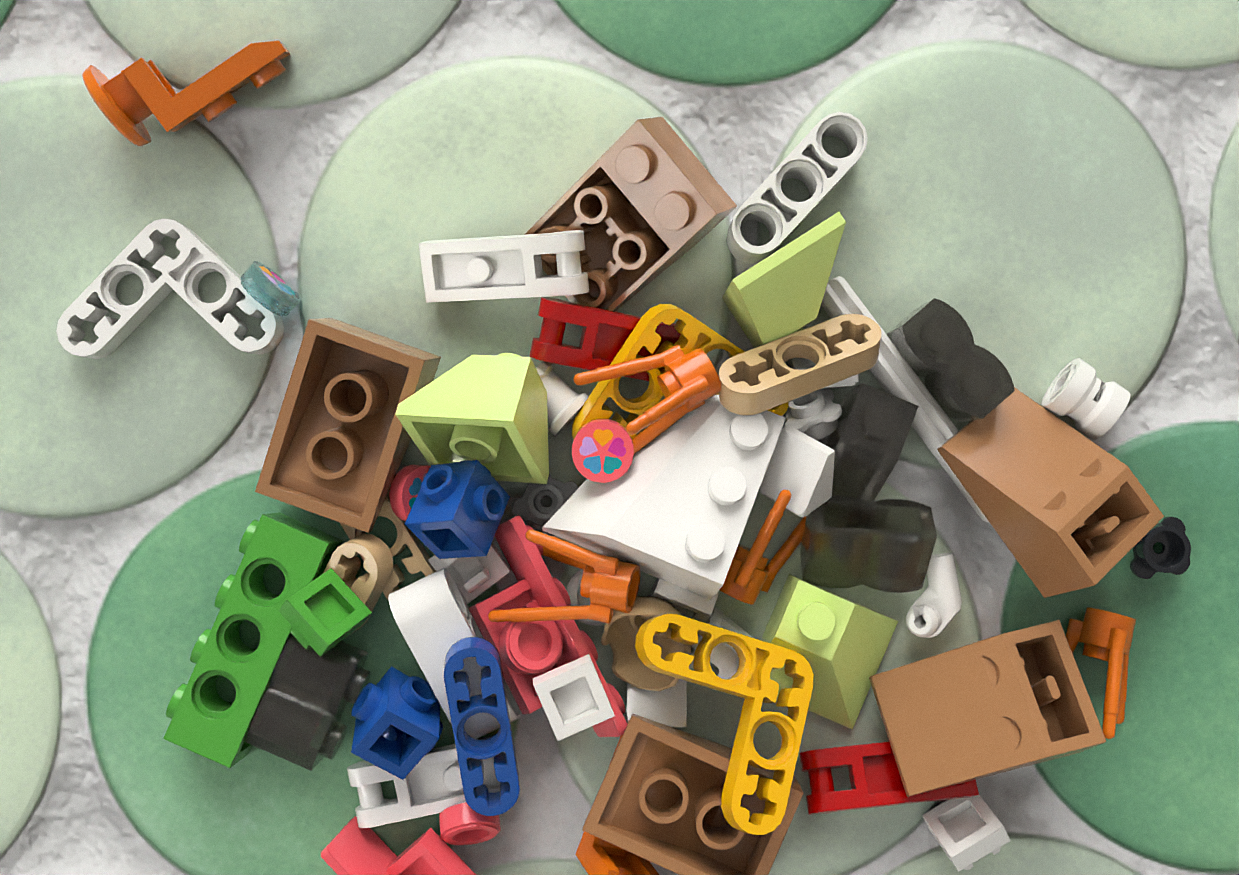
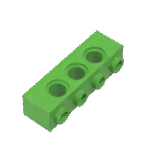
M280 512L262 514L259 521L253 520L250 523L239 545V552L243 553L244 556L236 575L230 574L217 593L215 607L219 608L220 611L211 630L206 629L200 635L192 650L190 661L196 665L187 684L183 683L178 687L168 704L166 717L172 720L163 739L228 768H231L249 754L298 643L290 633L293 626L279 610L286 599L323 574L333 552L341 545L343 540ZM269 564L277 566L284 574L285 586L280 595L271 593L264 585L263 574ZM243 620L251 621L259 629L261 639L257 649L248 647L241 640L240 626ZM219 675L228 678L234 684L236 689L234 703L223 700L217 693L216 680Z

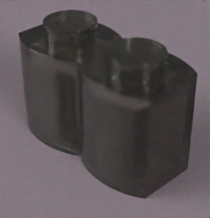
M934 298L917 307L886 334L916 375L924 378L926 388L943 411L955 420L964 422L983 419L1015 391L1012 378L1003 363L990 351L975 345L972 332L964 318L953 307L939 299Z
M832 495V498L806 516L800 548L802 580L827 588H850L863 584L876 590L892 593H906L922 589L937 539L931 507L919 502L903 499H884L870 503L856 497Z
M291 634L276 664L269 687L251 722L245 742L310 771L319 764L323 757L332 760L348 726L340 723L347 702L354 704L362 689L368 684L371 671L363 668L368 652L340 641L320 657L312 647L305 650Z

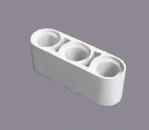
M842 112L829 114L823 118L744 202L732 219L726 239L728 248L736 259L743 263L757 264L775 253L850 172L865 151L868 139L866 129L858 118L849 113ZM834 136L843 140L848 148V156L834 158L827 154L822 146V138ZM789 178L799 179L804 182L809 191V199L803 202L791 201L782 192L781 182ZM751 220L763 223L769 230L770 242L762 246L749 244L742 237L740 226Z
M443 568L390 593L388 601L393 617L451 723L444 683L446 654L451 646L461 639L467 637L483 638L454 578L446 568ZM476 657L465 658L463 669L459 670L467 672L469 676L470 697L482 694L480 686L481 669L489 667L479 666L476 662ZM503 677L510 722H513L520 718V711ZM477 713L466 721L464 728L469 736L477 739L500 728V723L491 714Z

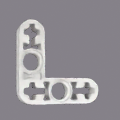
M164 218L155 220L147 225L61 315L56 332L62 347L73 355L92 359L107 357L124 342L172 290L180 295L232 346L247 353L260 355L275 349L283 338L284 324L277 310L194 231L175 220ZM166 236L174 240L178 239L175 245L180 254L175 259L166 255L163 256L165 249L160 243ZM143 258L153 263L152 268L160 271L162 275L157 278L153 272L139 265L140 260ZM214 271L222 273L227 284L225 294L217 302L205 303L198 293V285L201 278L207 273ZM137 274L143 282V295L136 303L125 306L117 298V284L124 276ZM244 294L246 297L245 299L241 300L242 295ZM102 301L105 307L120 314V319L117 320L105 316L109 311L99 307V303ZM238 306L246 314L259 319L264 315L265 318L260 326L266 333L261 339L252 336L244 339L243 336L248 331L247 326L237 316L228 312ZM226 314L224 320H222L221 316ZM85 320L97 323L93 330L99 338L95 343L81 341L85 336V332L80 326Z

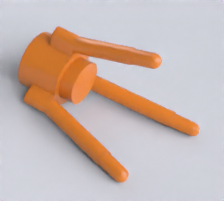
M677 344L660 354L578 373L574 376L573 380L576 385H585L661 367L665 368L666 372L657 376L658 384L665 399L626 425V431L630 435L644 429L632 439L634 454H636L687 413L704 405L705 400L720 393L722 385L712 362L702 349L697 348L684 355Z
M782 490L770 509L751 549L738 544L724 584L719 590L737 600L754 605L760 591L768 593L776 574L821 517L824 510L833 500V494L832 498L809 515L803 517L767 564L769 559L763 554L792 496L789 490Z
M530 529L525 534L526 539L543 546V556L584 570L580 594L582 597L590 598L591 604L493 610L488 614V618L491 622L591 619L610 624L614 610L623 613L631 612L640 585V566L619 561L618 558L594 553L554 536Z
M1086 607L1084 621L1069 619L1066 638L1072 653L1080 642L1084 643L1082 655L1108 662L1102 731L1106 739H1112L1115 736L1116 724L1123 723L1125 718L1128 660L1136 619L1105 610Z

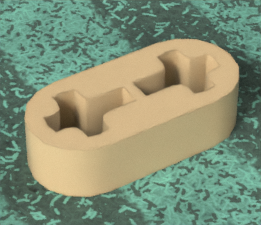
M362 534L338 546L323 573L332 568L372 612L391 576L393 557L389 547L380 538L372 534ZM361 554L365 558L363 568L368 573L356 578L355 576L361 566V560L356 555Z

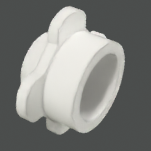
M831 389L816 390L788 402L789 407L782 416L787 420L784 426L788 424L815 440L822 439L830 435L837 428L838 418L842 415L841 405L832 402L834 394Z

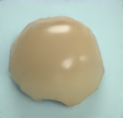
M637 596L630 613L614 610L610 624L606 623L604 626L605 632L602 634L601 644L605 646L609 644L612 649V672L618 678L638 689L660 692L676 686L679 681L678 678L655 672L646 667L638 658L635 648L636 635L641 625L648 619L667 613L683 616L671 603L658 597ZM668 627L666 632L654 634L653 644L662 648L661 658L663 660L669 653L682 652L691 655L692 645L688 646L671 639L672 628Z

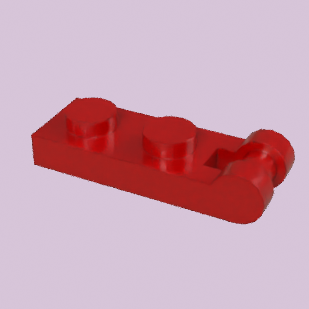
M541 297L538 316L543 317L539 338H533L529 356L545 362L586 370H595L596 368L609 366L641 317L579 305L560 299ZM661 322L655 330L661 337V342L654 353L651 354L642 347L638 355L643 357L655 355L664 341H670L675 344L681 335L674 328L675 324L667 325ZM566 323L583 326L579 347L562 343ZM647 371L623 376L649 381Z
M890 742L815 749L799 753L802 772H808L811 795L806 796L808 815L968 798L979 795L977 782L972 780L907 797ZM848 767L851 790L835 791L831 769Z

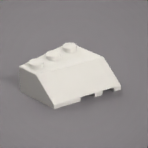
M714 395L705 400L704 405L687 413L634 454L630 468L619 479L607 483L586 479L543 526L542 530L598 554L618 558L622 562L639 565L640 571L711 600L724 584L786 418L768 410L755 415L735 414L721 404L719 395Z

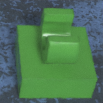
M332 568L286 599L279 610L293 626L290 633L305 650L312 647L320 657L364 624L372 613Z

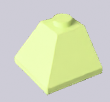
M837 212L732 279L722 299L754 348L804 330L805 326L817 318L846 224L840 212Z
M501 353L497 356L471 355L398 404L395 413L396 417L430 466L464 460H478L490 471L496 481L547 484L549 477L547 391L531 357H522L513 353Z
M788 574L761 640L794 650L803 655L809 662L814 674L808 710L853 729L871 687L869 677L876 675L898 621ZM785 664L783 668L772 669L770 672V679L779 684L778 695L781 689L791 688L793 685V678L785 674Z

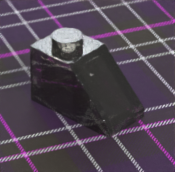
M864 383L859 384L845 395L841 405L842 415L838 418V426L830 434L826 446L835 451L832 498L822 504L820 508L854 522H862L898 462L919 407L918 405Z

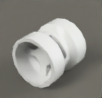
M1076 358L1068 363L1055 377L1044 394L1041 404L1056 416L1067 415L1073 419L1076 429L1091 440L1103 436L1117 422L1126 409L1131 394L1114 381L1103 382L1096 377L1094 367L1082 359Z

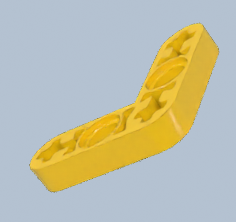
M658 304L650 308L641 317L610 365L643 358V356L638 355L642 347L653 354L661 342V337L655 332L657 326L661 322L671 325L676 318L678 321L674 328L681 334L675 344L670 341H664L655 355L677 344L684 355L697 348L702 349L705 354L714 349H723L728 353L729 358L745 351L681 308L672 304ZM661 367L660 369L647 371L649 386L644 394L637 398L628 399L621 396L619 392L621 377L598 382L573 421V439L580 428L586 423L596 419H609L613 414L612 410L604 404L609 397L622 410L630 412L629 416L623 419L616 411L611 419L620 423L625 428L629 422L656 405L663 396L657 376L665 373V368ZM788 402L771 408L768 411L783 416L789 407ZM637 433L630 435L631 438L633 439L637 435Z
M667 613L648 619L641 625L635 642L638 658L646 667L658 673L744 698L722 791L721 809L727 822L741 832L752 835H765L774 831L781 824L786 812L812 694L814 674L809 662L803 655L794 650L678 614ZM670 627L672 628L671 639L675 642L688 646L698 644V634L702 636V640L699 642L694 656L675 652L667 654L663 660L661 658L662 648L653 644L654 634L664 633ZM719 643H727L732 646L739 657L737 672L729 679L718 677L710 665L711 652ZM692 661H693L694 671L691 670V669H689V665L691 664ZM785 664V674L793 678V685L791 688L781 689L778 695L779 684L770 679V672L772 669L783 668ZM762 702L776 703V707H788L787 716L780 712L761 711ZM767 721L779 729L782 737L779 752L769 759L761 757L753 744L756 729ZM748 764L755 768L774 770L773 779L759 778V775L746 774ZM756 791L757 797L765 801V809L763 813L756 812L750 817V811L741 807V799L743 794L753 795Z

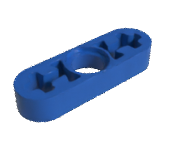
M467 637L457 641L448 650L444 664V683L465 800L475 812L485 816H496L507 812L516 803L520 792L519 771L499 653L489 641L479 637ZM468 657H476V662L479 666H489L481 669L480 686L482 694L470 697L469 676L467 672L459 671L463 669L464 659ZM477 713H488L498 720L500 728L493 737L486 740H477L467 734L464 725L471 716ZM494 757L495 775L498 782H500V791L495 793H488L487 786L483 784V759Z

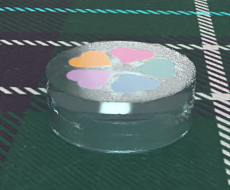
M254 261L240 276L243 288L258 303L278 316H288L301 301L299 294L291 285L272 269L258 261Z

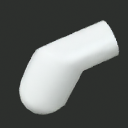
M942 553L924 557L928 587L910 607L906 616L908 629L917 637L931 638L937 636L961 609L962 599L953 553Z

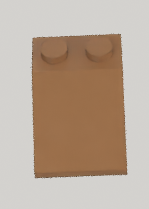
M333 318L309 319L255 492L367 533L371 532L411 441V437L395 415L398 404L434 380L441 357Z
M632 713L582 830L678 875H768L804 793L794 775L786 812L781 824L774 831L765 835H752L741 832L727 822L721 809V796L733 748ZM748 764L746 774L759 775V778L773 779L774 770L755 768ZM755 791L753 795L743 794L741 807L749 810L751 817L753 813H763L765 801L760 800Z

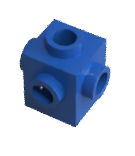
M478 460L431 465L421 483V488L405 525L439 559L487 556L510 496L493 478L490 471Z
M392 666L376 685L368 683L358 695L351 712L352 716L356 717L351 753L404 780L419 761L434 748L442 733L443 723L440 721V703L429 683L416 676L410 677Z

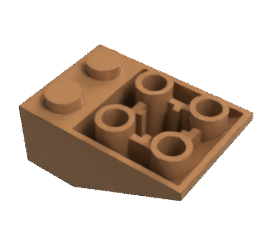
M663 117L638 119L524 235L571 230L584 231L585 250L580 251L581 272L588 273L589 292L565 297L575 304L615 312L694 247L728 216L737 205ZM541 254L542 269L547 275H557L556 254Z
M1015 387L1004 393L937 449L1044 598L1095 586L1164 517L1127 465Z
M1060 620L1000 634L869 677L907 797L1081 753L1107 742Z

